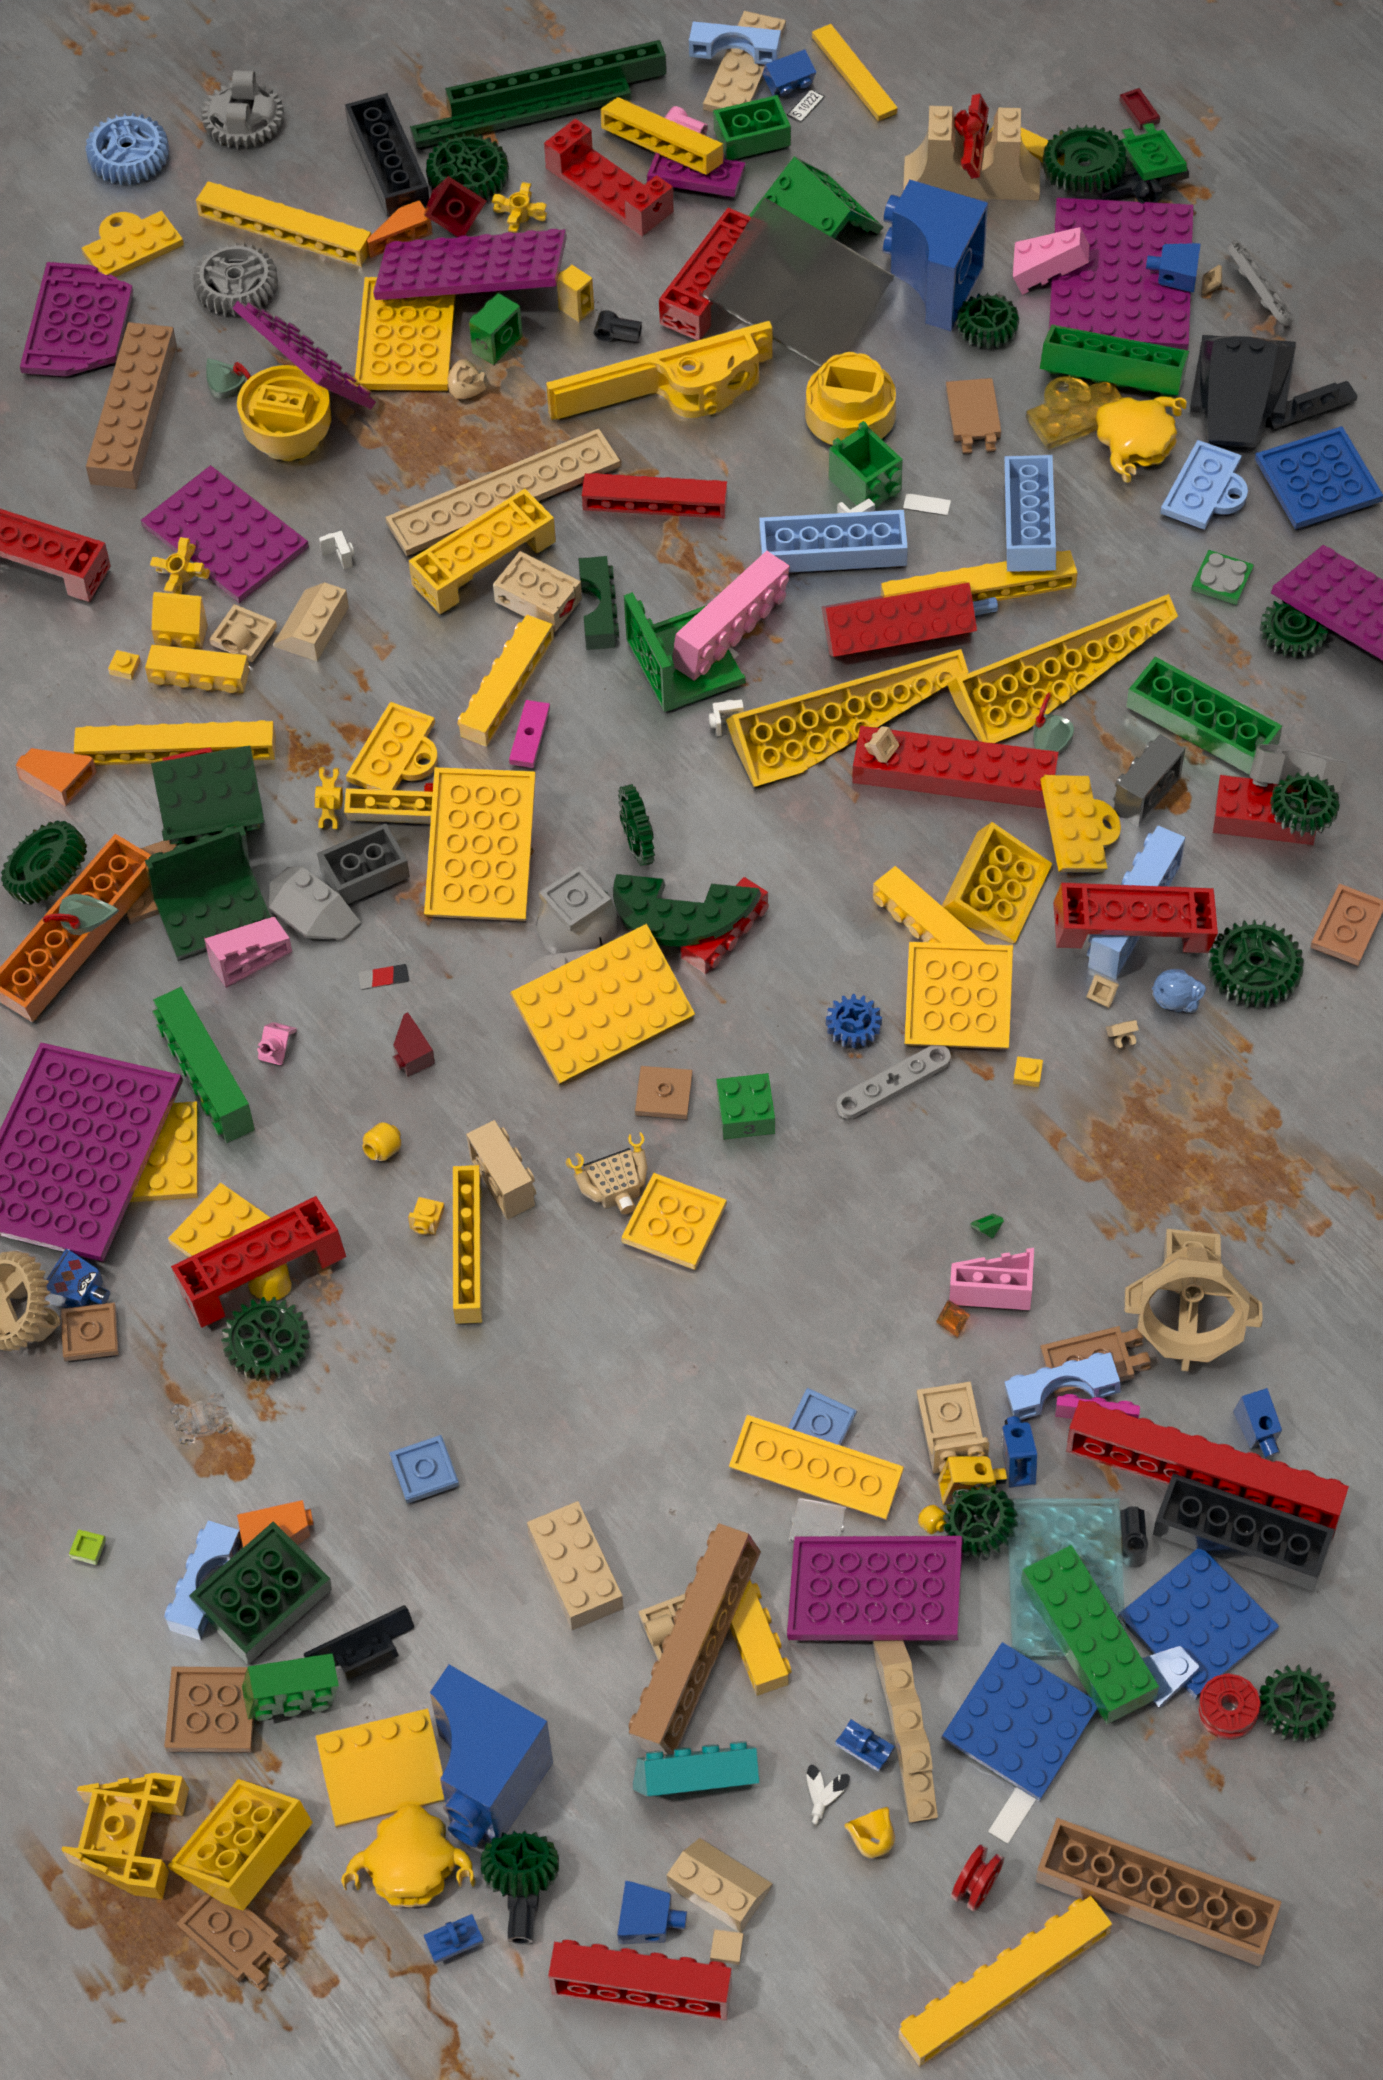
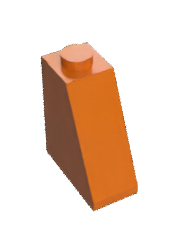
M31 748L25 755H22L15 765L21 781L65 807L97 773L94 760L90 756Z
M303 1500L237 1514L243 1547L273 1521L297 1545L311 1536L309 1526L314 1525L311 1509L305 1510Z

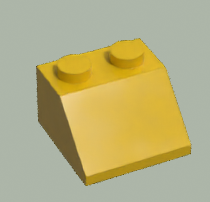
M154 592L151 630L155 645L202 649L208 628L202 596Z

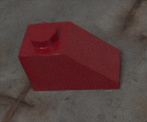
M409 1012L405 1013L393 1044L395 1055L392 1056V1059L397 1069H403L407 1077L435 1064L433 1049Z

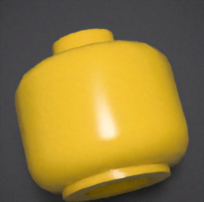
M929 1505L920 1512L918 1524L928 1534H935L937 1531L943 1532V1525L946 1524L943 1520V1515L947 1513L936 1505Z

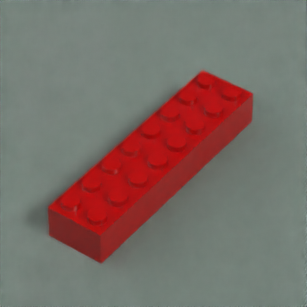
M860 725L853 761L852 783L1046 809L1040 779L1044 775H1056L1059 752L891 730L899 747L885 763L879 762L876 756L869 754L865 747V744L871 741L872 735L877 733L880 728Z

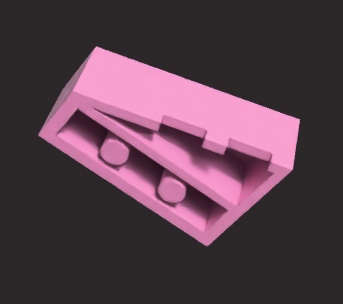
M1034 1248L1026 1249L1025 1253L1010 1255V1252L1003 1253L1001 1257L989 1260L982 1257L952 1263L949 1305L1030 1310Z

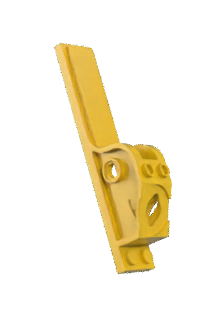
M770 321L547 382L551 420L560 419L650 393L663 396L668 401L671 409L679 416L685 418H698L720 412L731 405L733 400L743 392L749 391L759 384V362L773 359L772 326ZM686 365H692L695 367V369L691 371H686L683 369V367Z

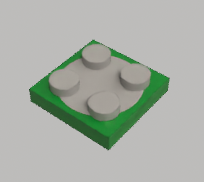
M1208 549L1193 581L1191 590L1237 605L1252 574L1254 564Z

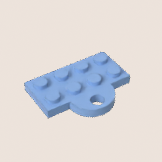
M1197 440L1166 497L1160 514L1205 530L1213 513L1231 514L1240 510L1245 505L1248 494L1246 482L1239 475L1235 474L1242 455ZM1237 494L1240 496V498L1232 499L1229 497V495Z

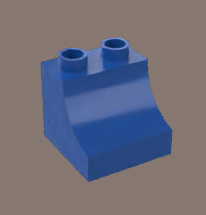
M909 180L901 197L892 194L886 204L884 222L890 223L892 226L885 236L883 253L891 256V276L908 283L921 296L926 308L925 324L952 331L957 321L959 308L962 307L963 301H967L984 268L988 203Z
M448 1664L430 1691L438 1734L451 1749L448 1764L440 1778L445 1800L443 1809L448 1814L449 1820L452 1821L448 1826L449 1832L464 1844L476 1848L482 1839L491 1843L493 1837L501 1838L502 1832L508 1833L552 1766L553 1756L548 1722Z

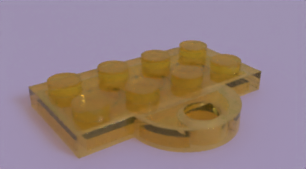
M1069 376L1059 377L1052 380L1046 386L1044 404L1027 410L1026 418L1049 450L1097 431L1098 425L1095 416L1099 407L1106 403L1122 399V396L1113 383L1110 382L1096 383L1088 386L1078 378ZM1064 387L1067 391L1060 392L1057 388Z

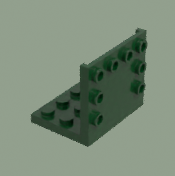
M250 745L151 763L163 823V841L169 840L170 845L183 843L186 840L185 837L194 836L195 840H198L205 835H210L209 833L219 831L222 833L224 829L231 826L237 828L243 825L245 826V831L259 829L260 823H265Z
M243 825L237 828L235 826L228 827L222 833L214 836L205 835L199 838L197 842L189 845L180 844L172 851L166 853L158 852L145 860L151 895L177 961L207 950L205 938L271 918L250 867L247 837Z

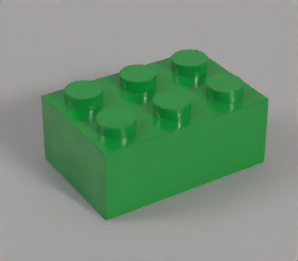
M778 95L713 110L714 132L718 141L723 143L724 156L728 160L791 146V125Z
M333 1654L248 1666L242 1684L247 1718H256L258 1721L272 1718L273 1715L284 1714L285 1716H294L304 1710L312 1709L313 1712L327 1710L332 1706L339 1687Z

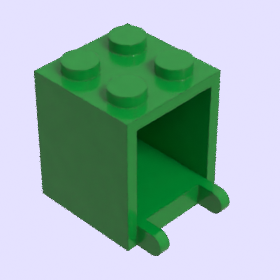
M865 421L859 423L858 430L843 440L839 438L833 440V446L829 448V480L855 505L870 499L875 504V508H877L882 502L896 496L902 490L903 459L878 437Z

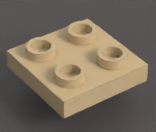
M234 604L211 636L210 644L232 654L247 655L248 661L253 662L277 628V624L272 619Z
M685 1594L638 1611L639 1618L658 1661L663 1653V1642L666 1636L671 1634L675 1625V1614L679 1608L682 1609L685 1602Z

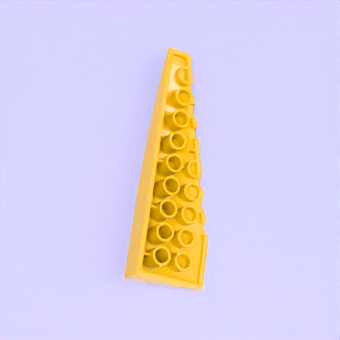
M1167 594L960 676L947 683L956 707L978 741L996 743L1031 728L1035 724L1036 717L1039 716L1042 703L1048 692L1052 693V697L1049 700L1045 714L1051 713V711L1177 618L1178 615L1170 595Z
M962 649L734 714L726 719L733 744L753 787L802 773L857 740L860 725L877 728L944 688L950 681L969 672Z

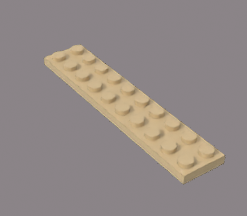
M598 428L385 517L386 524L405 555L409 556L433 546L523 489H526L537 501H540L583 483L585 473L605 474L619 468L620 460Z

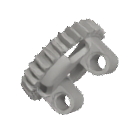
M234 70L232 83H229V88L222 85L221 92L214 90V96L208 95L209 101H204L201 117L205 131L215 142L219 140L220 145L227 143L229 148L232 145H236V148L239 149L240 145H245L247 149L250 144H253L255 147L257 142L264 144L265 138L271 140L272 134H277V129L281 128L284 118L282 100L278 98V93H273L272 88L266 89L265 84L258 86L255 71ZM239 99L254 100L252 114H250L249 104L231 102ZM215 117H217L224 124L223 128H221L217 123H215L214 125ZM263 119H267L266 127L263 125L255 130V133H252L251 127Z

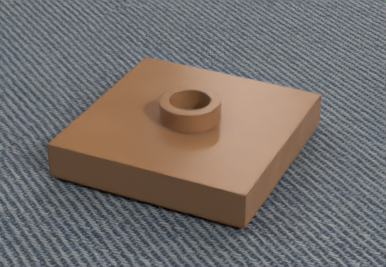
M641 1066L635 1115L687 1120L693 1070Z
M115 1303L61 1309L64 1361L119 1355Z

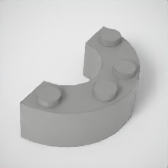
M1259 744L1256 747L1250 777L1253 779V784L1267 787L1268 783L1278 784L1279 780H1285L1288 774L1295 778L1297 772L1301 776H1305L1309 772L1311 777L1319 774V780L1321 781L1328 779V786L1334 785L1335 792H1340L1348 763L1299 748Z

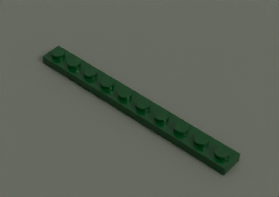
M620 78L410 126V131L415 147L420 148L437 144L440 141L446 142L447 137L452 140L454 135L457 137H463V134L471 136L472 133L477 135L605 106L617 97L626 101L631 100V91L626 78Z

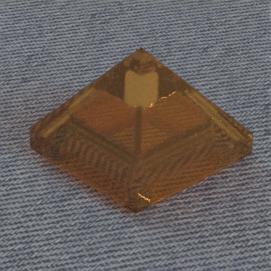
M947 1300L936 1323L954 1336L959 1337L970 1314L952 1301Z

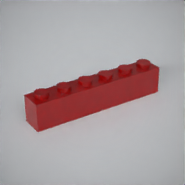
M584 474L582 489L583 511L725 519L727 481L628 476L622 474Z

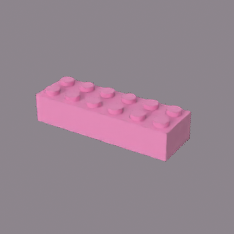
M769 551L764 552L676 633L672 656L674 667L694 681L701 674L705 675L716 660L720 661L731 646H736L746 632H751L761 618L765 619L776 604L780 605L784 601L787 594L785 590L789 581L788 573L790 566Z

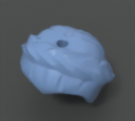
M1169 969L1158 975L1152 990L1153 997L1162 1008L1174 1010L1175 1012L1195 1013L1200 1004L1199 1000L1205 994L1206 987L1201 981L1195 980L1184 970Z

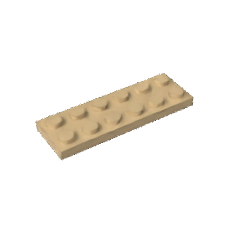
M744 11L738 26L781 30L782 37L786 28V20ZM736 48L727 49L703 102V110L713 112L716 109L754 101L764 78L762 73L765 64H755L752 56L744 50Z

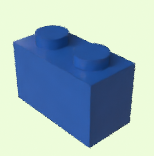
M804 49L765 64L762 75L772 96H785L791 93L793 89L810 86L815 78L816 70Z

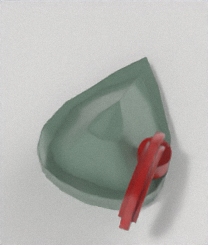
M207 358V384L211 394L216 398L221 399L235 395L244 385L245 377L247 380L251 377L248 370L239 362L230 365Z
M1048 692L1042 703L1039 716L1035 720L1034 748L1059 752V755L1071 744L1074 726L1066 718L1045 714L1049 700L1052 697V693Z
M72 894L62 900L59 914L46 915L43 917V922L49 923L50 920L60 921L63 928L69 933L82 935L108 921L119 912V909L87 895Z

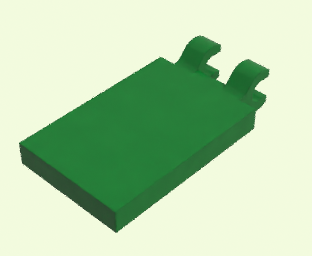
M1153 123L1143 125L1146 134L1135 136L1132 128L1122 130L1125 138L1121 140L1126 148V156L1143 181L1187 171L1186 161L1164 130L1157 131Z

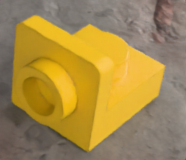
M418 1197L413 1213L410 1212L408 1215L410 1229L419 1234L429 1233L435 1235L445 1209L444 1203Z

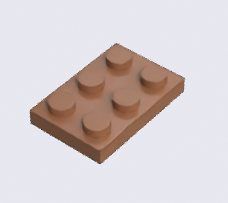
M1339 884L1315 933L1310 948L1359 966L1383 915V900Z

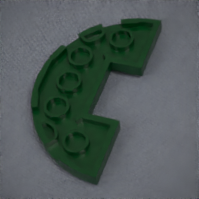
M616 874L613 885L614 904L619 918L627 929L633 931L647 924L657 944L664 946L700 944L699 940L711 936L717 938L734 929L733 925L742 917L745 919L748 917L761 897L759 888L711 883L704 903L662 899L661 896L666 886L664 879Z

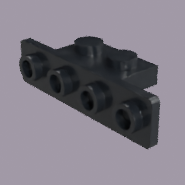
M1348 381L1338 384L1334 382L1294 396L1292 400L1287 402L1285 419L1268 417L1267 420L1272 428L1276 429L1357 400L1358 395Z
M403 1605L305 1652L303 1656L306 1658L333 1654L335 1666L339 1665L348 1681L398 1657L397 1649L391 1639L413 1629L414 1623L407 1606Z

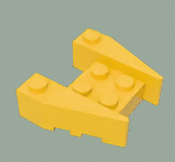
M150 1773L135 1779H129L128 1777L118 1779V1782L100 1785L99 1783L78 1786L77 1792L84 1803H89L78 1848L62 1846L61 1850L68 1861L134 1896L163 1899L169 1870L163 1860L141 1857L151 1812L183 1816L189 1787L183 1776Z

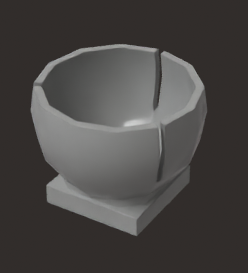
M578 866L539 892L541 903L536 929L546 950L550 953L559 954L597 949L615 940L619 917L608 892L603 890L581 866Z

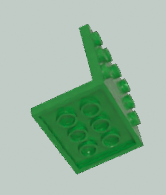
M795 156L749 214L750 217L768 224V246L803 278L809 273L848 221L856 227L860 226L866 232L871 230L879 234L884 228L828 173Z
M631 592L624 595L626 640L664 712L746 683V677L741 673L729 649L720 661L716 660L711 665L709 671L705 675L701 674L695 681L674 667L672 656L676 633L706 606L653 624L650 618L647 619L645 616V608L642 601H637L635 595Z

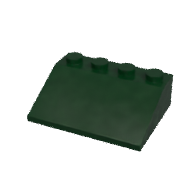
M273 1521L189 1595V1598L227 1644L249 1665L332 1590L330 1578Z

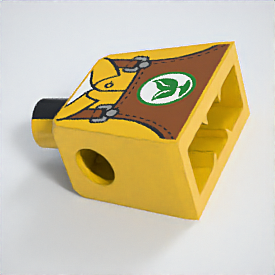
M987 1456L948 1457L938 1478L943 1505L954 1504L953 1496L960 1498L962 1490L969 1492L971 1487L979 1490L982 1484L989 1489L993 1485H1005L1007 1482L1005 1468L992 1469L991 1460Z

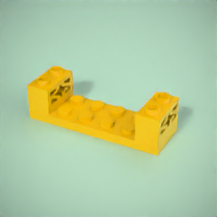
M523 489L410 559L408 562L411 584L439 614H442L459 603L457 584L525 542L536 554L555 543L554 517L526 489Z

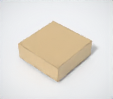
M714 1929L710 1961L740 1965L744 1934Z

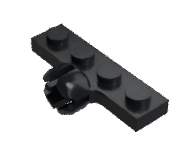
M1187 168L1185 172L1143 181L1137 170L1133 169L1126 171L1122 175L1121 180H1117L1115 186L1110 184L1109 190L1102 188V193H1099L1102 200H1109L1133 194L1141 204L1148 202L1147 199H1150L1152 203H1158L1163 197L1162 185L1188 179L1189 170Z

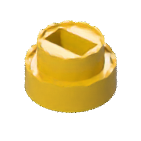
M845 352L841 355L832 356L808 381L805 398V419L807 425L816 437L830 445H833L834 439L839 438L843 440L857 431L859 423L865 421L868 427L882 439L892 429L896 420V388L888 372L881 368L876 360H873L866 354Z
M280 365L266 368L250 377L238 394L237 409L246 439L272 459L293 461L306 457L317 448L319 442L326 436L331 424L328 389L317 385L297 366Z

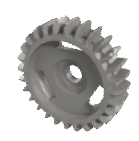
M236 242L234 246H229L226 243L225 248L217 246V251L210 249V255L203 254V260H198L197 266L194 267L193 287L198 301H201L203 307L207 306L209 311L215 310L216 315L223 312L225 317L228 313H232L235 318L237 312L232 308L237 301L245 305L249 302L261 310V304L268 305V299H273V293L276 292V286L278 285L277 270L273 259L269 258L268 253H263L262 248L256 250L254 245L248 248L246 243L242 246H238ZM232 273L240 274L238 278H229V275ZM213 283L220 293L212 290L208 284Z

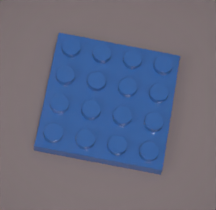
M1343 426L1261 451L1255 455V461L1295 529L1383 501L1381 490Z
M1198 1548L1122 1610L1117 1618L1152 1655L1182 1646L1202 1668L1183 1687L1195 1699L1200 1697L1202 1689L1209 1680L1215 1676L1227 1674L1279 1629V1625L1206 1551Z
M1002 1642L948 1725L941 1739L1040 1801L1095 1714L1097 1706L1091 1697Z

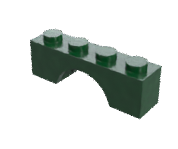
M607 556L578 558L581 592L592 595L599 601L598 607L593 612L583 616L586 650L615 648V638H619L618 623L613 624V619L618 618L617 604H612L611 599H616L615 584L610 585L609 581L614 580L613 565L608 566Z

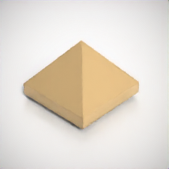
M1220 264L1203 275V294L1223 287L1222 266Z
M1095 974L1086 997L1110 1008L1119 984Z

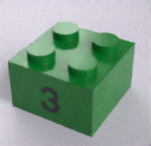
M498 293L492 300L487 301L484 308L471 317L469 328L473 354L495 365L523 337L520 305Z
M769 1073L716 1079L723 1140L775 1134V1113Z

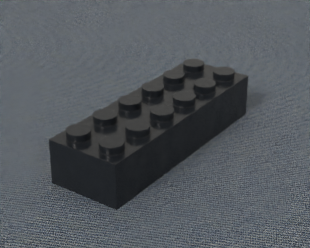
M388 93L345 104L348 127L387 217H390L399 208L419 200L423 207H426L430 199L428 184Z
M1173 1473L1155 1521L1153 1535L1194 1550L1197 1548L1204 1550L1211 1556L1314 1591L1335 1529Z

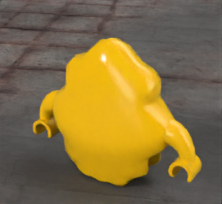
M1163 396L1153 400L1138 401L1131 397H1124L1099 407L1095 416L1098 425L1097 436L1101 443L1110 447V463L1112 468L1122 475L1123 481L1131 482V475L1129 473L1136 475V467L1133 464L1137 463L1143 467L1160 465L1169 456L1177 442L1175 438L1177 430L1175 428V419L1166 414L1165 408L1172 407V413L1177 417L1181 416V408L1186 409L1187 406L1184 398L1173 399Z
M415 1804L403 1806L395 1814L382 1820L377 1825V1838L364 1851L358 1852L352 1857L347 1865L346 1872L341 1878L345 1891H347V1884L350 1881H355V1887L359 1890L361 1882L357 1872L365 1868L366 1872L373 1878V1885L379 1896L385 1898L392 1907L408 1908L427 1906L433 1898L443 1891L444 1879L452 1873L455 1865L461 1867L456 1874L460 1887H462L461 1882L465 1877H470L472 1887L476 1883L470 1857L465 1851L454 1847L445 1838V1823L440 1818L430 1815L423 1807Z

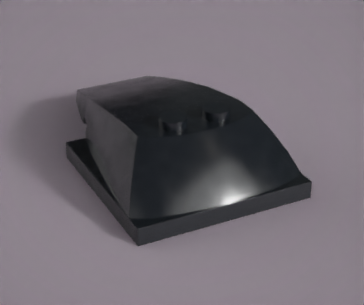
M1202 335L1190 412L1205 413V429L1208 444L1256 448L1265 429L1267 418L1285 419L1296 342L1269 340L1251 336Z

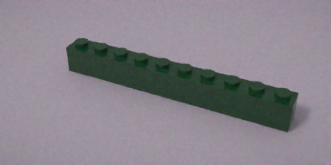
M656 40L445 88L447 109L450 117L620 78H626L627 83L666 75V54L661 41Z

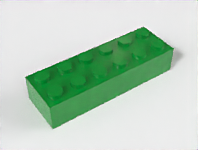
M1051 325L1043 343L1039 369H1043L1051 374L1063 373L1068 374L1072 378L1084 377L1098 383L1110 382L1119 387L1131 386L1145 392L1152 390L1161 392L1165 396H1178L1186 374L1189 351Z
M1156 656L1128 689L1126 707L1249 775L1257 745H1278L1280 742L1282 725Z
M182 987L153 999L156 1010H153L152 1013L157 1022L156 1028L162 1039L166 1037L169 1052L173 1058L177 1057L182 1075L184 1077L188 1076L190 1080L189 1086L194 1096L200 1097L202 1101L200 1105L206 1116L210 1115L213 1120L211 1124L217 1136L222 1135L226 1143H229L254 1131L255 1127L249 1103Z
M1072 1545L1022 1569V1586L1085 1690L1093 1699L1106 1724L1157 1699L1159 1685Z

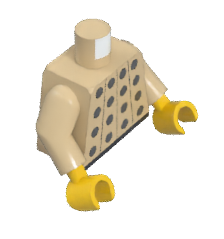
M639 1132L641 1140L638 1144H634L631 1141V1134L628 1135V1143L634 1148L632 1152L630 1148L586 1164H584L583 1156L575 1153L578 1159L576 1166L571 1163L570 1158L566 1159V1166L575 1171L574 1177L583 1195L595 1202H601L603 1207L607 1209L618 1205L621 1214H629L635 1210L636 1207L633 1199L640 1196L639 1188L644 1186L648 1170L645 1150L641 1148L644 1142V1136L641 1132Z

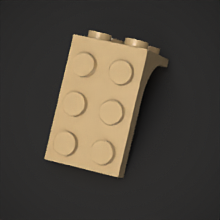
M971 1381L916 1391L933 1474L941 1473L948 1457H988L989 1439L982 1436Z

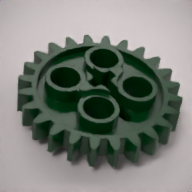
M633 784L621 786L618 789V804L621 809L619 811V818L623 833L627 836L630 851L633 853L634 858H636L637 864L639 863L640 866L651 864L655 861L653 850L655 847L652 842L654 834L649 816L646 815L644 802Z
M262 1297L260 1304H256L251 1299V1307L248 1308L241 1304V1313L237 1311L232 1312L235 1320H226L228 1328L222 1329L225 1338L221 1339L223 1347H225L223 1351L225 1357H228L229 1365H235L237 1373L244 1370L246 1378L255 1373L256 1381H259L262 1375H266L267 1380L270 1381L271 1374L275 1373L280 1379L282 1370L289 1374L291 1373V1364L297 1367L300 1366L298 1357L306 1358L304 1349L310 1348L307 1339L311 1337L309 1330H307L309 1328L307 1320H304L302 1312L296 1313L295 1305L287 1308L288 1305L285 1299L278 1305L276 1297H273L270 1303H266L265 1297ZM267 1320H276L274 1323L265 1324ZM253 1322H257L266 1339L264 1337L261 1338L260 1331ZM245 1334H253L248 1339L242 1338ZM283 1339H290L288 1343H279ZM267 1340H271L273 1348L280 1355L276 1356L274 1354ZM261 1353L268 1354L264 1358H256Z

